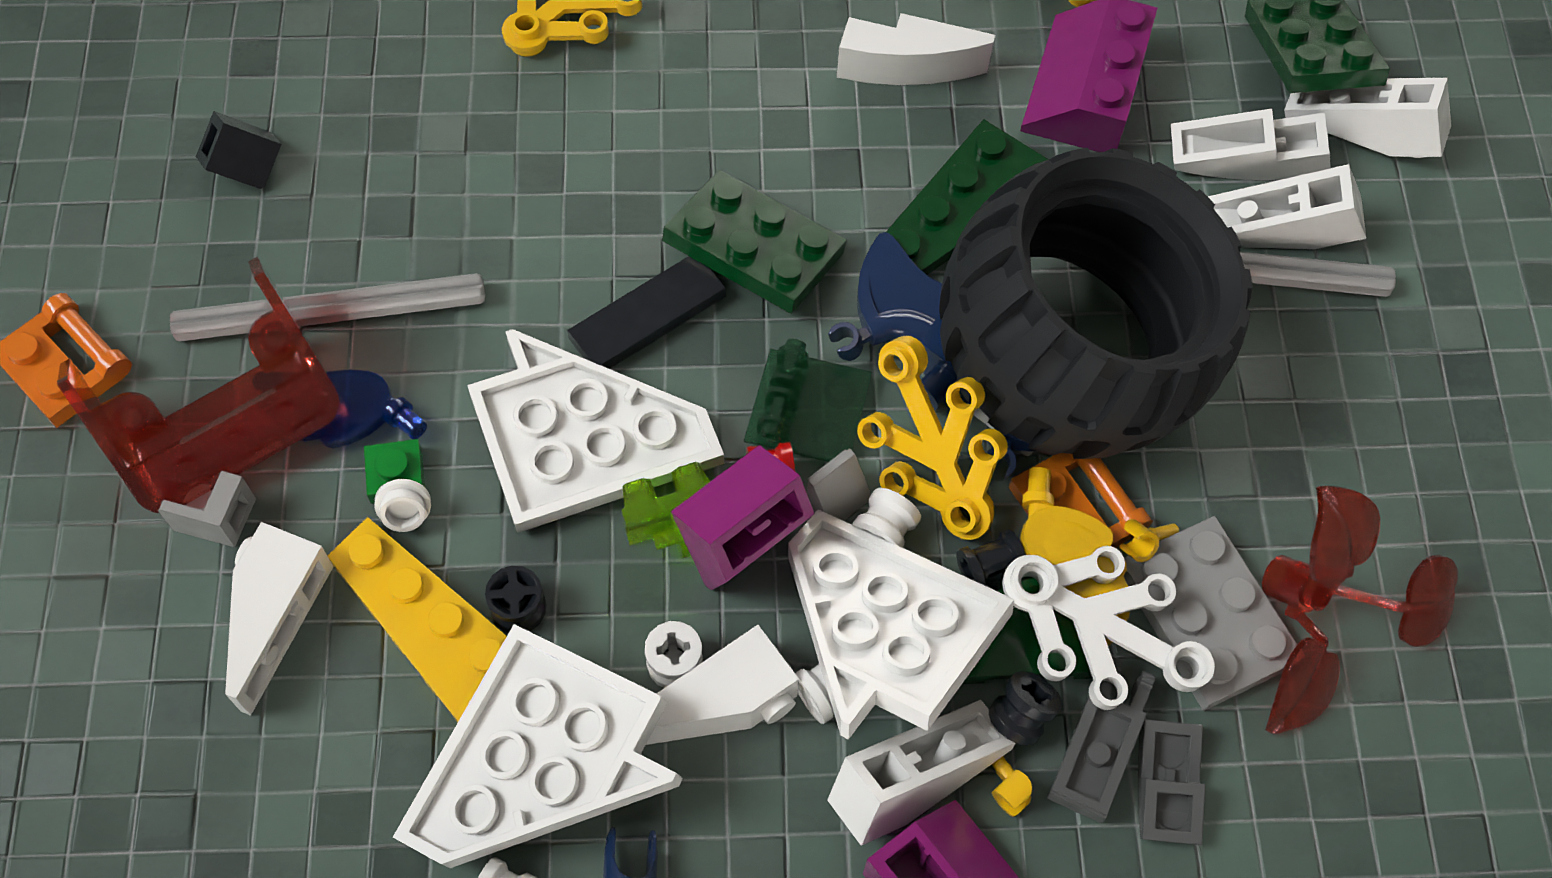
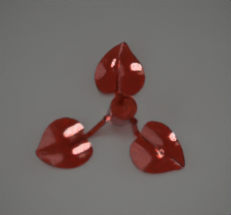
M1318 486L1316 488L1318 515L1311 542L1309 564L1280 555L1269 563L1264 572L1262 588L1265 595L1287 604L1285 615L1297 620L1312 636V638L1302 639L1285 664L1265 729L1269 733H1283L1314 721L1325 711L1334 696L1340 673L1339 657L1331 651H1326L1329 645L1328 637L1305 614V612L1308 613L1313 610H1323L1329 604L1333 594L1395 612H1403L1398 636L1401 641L1414 647L1425 646L1436 640L1444 631L1451 618L1455 602V588L1458 582V570L1454 561L1443 555L1429 556L1417 566L1407 585L1406 601H1396L1340 585L1346 578L1353 576L1354 566L1360 565L1369 559L1377 544L1380 531V514L1377 506L1370 498L1355 490L1338 486Z

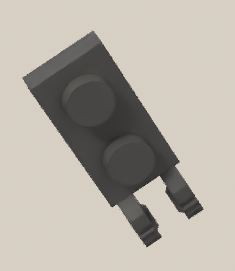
M1112 657L1116 671L1120 674L1122 661ZM1143 671L1137 677L1131 690L1132 696L1128 705L1121 703L1114 709L1104 710L1095 706L1090 696H1088L1047 799L1101 824L1108 815L1147 713L1143 712L1153 687L1155 675ZM1108 681L1100 683V692L1104 698L1115 700L1109 697L1114 685Z

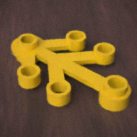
M517 0V12L507 17L504 21L502 35L504 42L514 53L525 57L534 56L542 52L548 41L584 40L590 44H598L606 40L609 35L608 19L604 13H619L623 16H633L641 11L643 4L642 0H632L629 2L622 0H549L537 9L536 0ZM583 13L579 18V22L556 21L564 14ZM591 25H599V26H600V27L597 28V29H589V28H587V27H589V26H591Z
M912 336L898 337L882 347L879 353L878 366L886 379L898 384L921 437L894 424L892 419L882 412H875L860 421L857 428L858 437L869 448L875 449L886 445L935 470L943 487L917 476L915 470L908 463L902 461L895 462L881 472L879 478L881 488L895 491L902 496L907 494L940 511L944 525L953 535L965 540L977 539L984 535L993 523L994 504L987 493V489L997 462L1007 452V441L1004 435L995 429H985L975 435L970 440L968 446L970 457L974 462L965 481L957 461L974 412L984 402V388L981 383H978L971 377L962 378L950 385L946 391V402L950 411L944 429H942L920 379V375L923 374L928 364L927 351L924 345ZM894 355L901 359L903 370L899 369L896 365ZM960 388H964L970 393L971 404H967L961 399L959 394ZM871 423L878 425L881 430V438L873 433ZM982 440H987L992 444L994 455H989L984 451ZM893 472L901 476L904 483L903 487L896 484ZM960 507L968 511L970 521L963 516Z

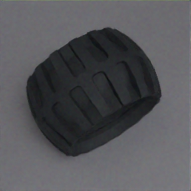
M1088 148L1071 150L1056 155L1049 160L1034 164L1015 175L998 188L967 223L947 264L941 286L939 303L940 319L942 320L940 329L941 345L945 361H951L957 375V381L965 377H971L978 383H981L985 391V399L979 408L990 418L987 423L1003 435L1010 433L1018 439L1029 443V449L1046 455L1067 453L1073 454L1074 459L1109 457L1124 451L1142 448L1170 434L1197 414L1219 389L1225 376L1235 363L1247 333L1251 311L1247 310L1253 289L1250 269H1245L1240 254L1242 245L1234 229L1225 225L1221 217L1213 209L1215 206L1213 201L1200 189L1195 191L1178 178L1175 170L1160 162L1152 164L1133 157V152L1112 148L1104 152H1090ZM1030 257H1052L1069 262L1088 271L1108 285L1127 304L1141 325L1149 345L1148 359L1137 360L1120 357L1091 343L1072 329L1052 309L1038 289L1032 277ZM960 388L965 399L970 402V393L966 389Z

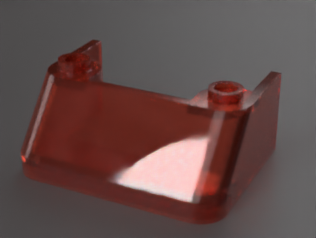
M258 256L248 261L254 279L273 310L254 321L248 334L250 349L260 365L164 418L156 404L149 397L138 392H124L100 403L72 360L69 358L60 363L57 386L137 502L151 512L159 513L158 510L163 500L182 505L190 503L213 490L221 471L239 475L326 426L338 413L340 401L333 382Z

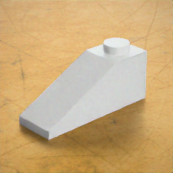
M1447 78L1387 79L1386 86L1291 93L1284 109L1286 118L1325 112L1328 134L1388 156L1414 158L1442 157L1451 128Z
M1349 164L1208 196L1215 204L1213 209L1221 217L1225 225L1234 229L1242 245L1241 248L1319 249L1366 239L1362 198Z
M263 522L260 523L253 537L246 538L239 547L232 576L225 694L241 712L248 715L253 713L334 567L321 545Z
M756 625L656 693L662 696L668 704L646 745L751 729L764 719L768 724L774 723L795 706L796 702L793 699L798 695L799 678L760 626Z
M981 700L937 718L928 731L917 726L845 757L827 801L861 846L909 824L1013 749L1016 743L1008 740L996 730L990 721L989 709Z

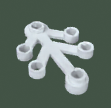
M1102 546L1096 549L1090 556L1056 565L1051 564L1048 560L1038 555L1018 557L1005 570L1002 581L1003 591L1006 596L1014 599L1013 603L1016 608L1029 612L1042 651L1038 657L1037 666L1041 675L1046 679L1061 681L1071 674L1076 666V656L1073 650L1063 644L1054 610L1072 619L1093 677V681L1089 686V696L1093 704L1100 709H1114L1123 703L1128 695L1127 682L1116 671L1106 639L1163 669L1164 678L1176 690L1182 692L1195 691L1208 683L1212 678L1215 670L1214 659L1210 651L1202 644L1186 641L1172 647L1116 616L1143 607L1150 611L1165 609L1173 602L1176 596L1175 584L1168 576L1155 573L1148 576L1140 584L1083 598L1064 587L1091 578L1101 584L1113 582L1121 575L1125 568V559L1118 549L1112 546ZM1101 556L1109 558L1114 564V572L1106 573L1101 571L1097 565V558ZM1026 576L1036 579L1040 587L1039 592L1035 594L1026 592L1022 587L1021 579ZM1149 584H1157L1164 590V601L1154 600L1149 595ZM1048 654H1060L1066 662L1065 670H1053L1048 664ZM1178 660H1184L1191 665L1193 670L1191 679L1183 678L1178 674L1176 670ZM1102 681H1108L1116 687V700H1108L1102 696L1099 688Z

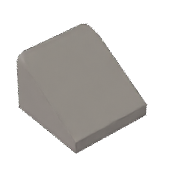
M850 448L842 451L808 478L807 495L813 511L816 512L819 509L843 521L867 504L871 496L857 457Z

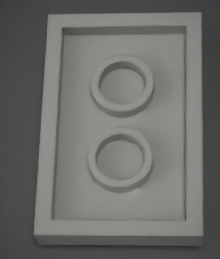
M1215 516L1159 541L1157 552L1148 561L1137 562L1130 556L1124 558L1127 564V571L1123 577L1128 586L1140 584L1148 576L1155 573L1168 576L1175 584V599L1165 609L1150 611L1144 607L1141 608L1159 639L1172 647L1186 641L1197 642L1205 646L1213 656L1215 670L1212 678L1199 689L1191 691L1203 711L1299 665L1305 658ZM1149 584V595L1154 600L1164 601V590L1157 584ZM1178 660L1176 667L1182 677L1191 679L1193 675L1191 665L1184 660Z

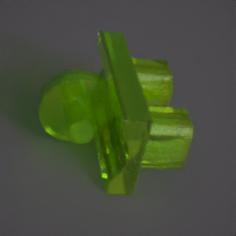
M699 462L689 463L672 471V482L676 492L657 498L651 479L641 478L625 483L622 486L625 508L621 509L629 545L653 538L656 550L676 545L682 559L691 557L671 511L710 482Z

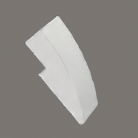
M902 13L896 28L849 17L839 46L837 78L874 84L920 85L961 80L985 74L989 68L995 35Z
M1272 109L1171 124L1174 169L1177 171L1227 179L1282 180L1331 168L1325 112L1273 120Z

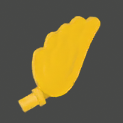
M1044 467L1029 469L1028 492L1023 494L1022 507L1028 510V519L1023 525L1020 535V542L1026 555H1038L1048 560L1051 564L1056 565L1090 556L1099 547L1112 545L1113 533L1111 529L1098 519L1076 509L1054 506L1055 497L1050 493L1051 470ZM1104 556L1097 558V565L1101 571L1106 573L1114 572V564L1109 558ZM1126 561L1121 575L1111 583L1101 584L1091 578L1064 588L1083 598H1088L1129 587L1123 577L1127 571ZM1130 612L1121 613L1116 616L1127 621ZM1106 639L1107 645L1110 646L1113 642Z

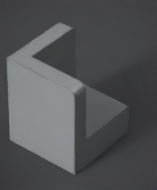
M221 471L216 484L195 479L191 481L181 504L163 500L158 511L173 531L235 547L256 501V497L242 476Z

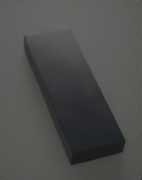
M688 256L568 329V338L584 359L610 369L726 297V287L709 267Z

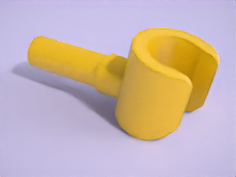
M1127 520L1124 530L1134 536V539L1127 544H1120L1119 549L1137 562L1148 561L1157 552L1159 541L1178 533L1179 527L1172 523L1156 528H1147L1137 520Z
M1002 756L992 764L996 774L1003 780L992 791V795L998 805L1007 814L1014 817L1031 802L1032 784L1028 776L1019 770L1014 771L1012 766Z

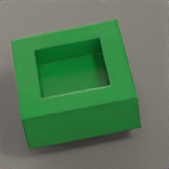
M419 439L364 446L366 490L371 504H374L375 495L379 488L392 480L409 479L425 487L422 447Z

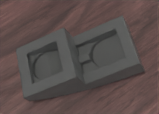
M1144 719L1139 732L1138 753L1140 839L1202 845L1205 785L1200 784L1203 725Z

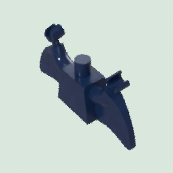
M883 232L876 237L860 271L857 309L862 328L857 329L849 322H840L831 327L828 336L831 342H839L846 337L853 338L849 345L837 350L838 356L846 361H852L859 357L863 350V344L868 342L875 346L884 342H890L901 336H912L918 339L924 345L928 355V364L923 372L925 376L921 381L934 410H936L946 400V391L949 386L957 381V375L951 361H945L941 345L940 329L942 320L940 319L939 303L942 283L922 272L889 233ZM959 391L961 399L965 403L971 404V401L968 402L961 391ZM1010 433L1004 435L1008 445L1007 452L1003 457L1008 463V470L1005 473L1004 480L1011 476L1016 467V457L1012 450L1034 451L1029 449V443L1018 439ZM994 448L989 449L987 454L994 455Z

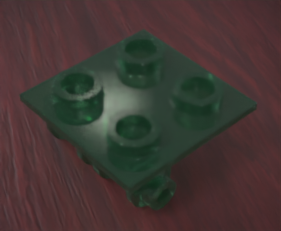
M788 339L785 345L780 346L778 350L770 348L744 442L770 449H775L779 443L790 442L793 454L830 462L845 449L848 450L850 448L853 450L872 372L810 358L809 354L805 351L807 346L803 341Z

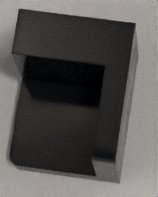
M213 111L196 158L207 171L262 189L267 183L282 144L267 130Z

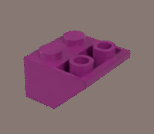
M760 445L671 511L704 585L710 590L728 582L814 515L800 475Z
M956 799L907 827L870 856L866 861L863 871L865 878H1019Z

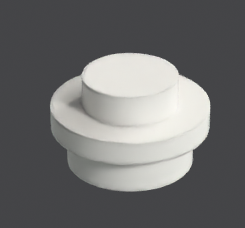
M397 479L387 482L379 488L375 495L374 508L377 516L387 528L397 532H408L418 528L429 515L431 497L427 489L420 483L409 479Z

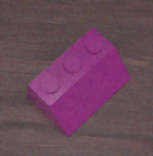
M1096 0L1056 14L1020 131L1073 146L1088 148L1096 152H1104L1112 148L1117 149L1128 118L1158 7L1131 0Z

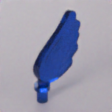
M349 369L307 374L261 373L253 381L256 391L261 395L258 401L261 412L268 417L274 418L275 423L280 428L291 430L293 436L299 441L320 439L323 445L333 449L350 445L369 436L385 422L393 428L399 427L412 440L421 437L427 429V423L413 412V405L404 397H393L391 389L383 377L370 371Z

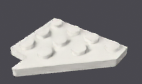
M514 329L506 331V336L517 370L467 385L517 533L724 464L723 450L705 408Z
M819 509L788 543V559L840 735L846 739L852 736L874 705L928 731L1013 613V598Z
M514 624L393 838L436 862L452 868L679 787L683 779L680 775L640 755L668 702L662 696Z

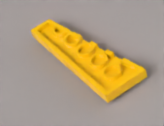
M367 517L328 555V558L458 723L507 636Z

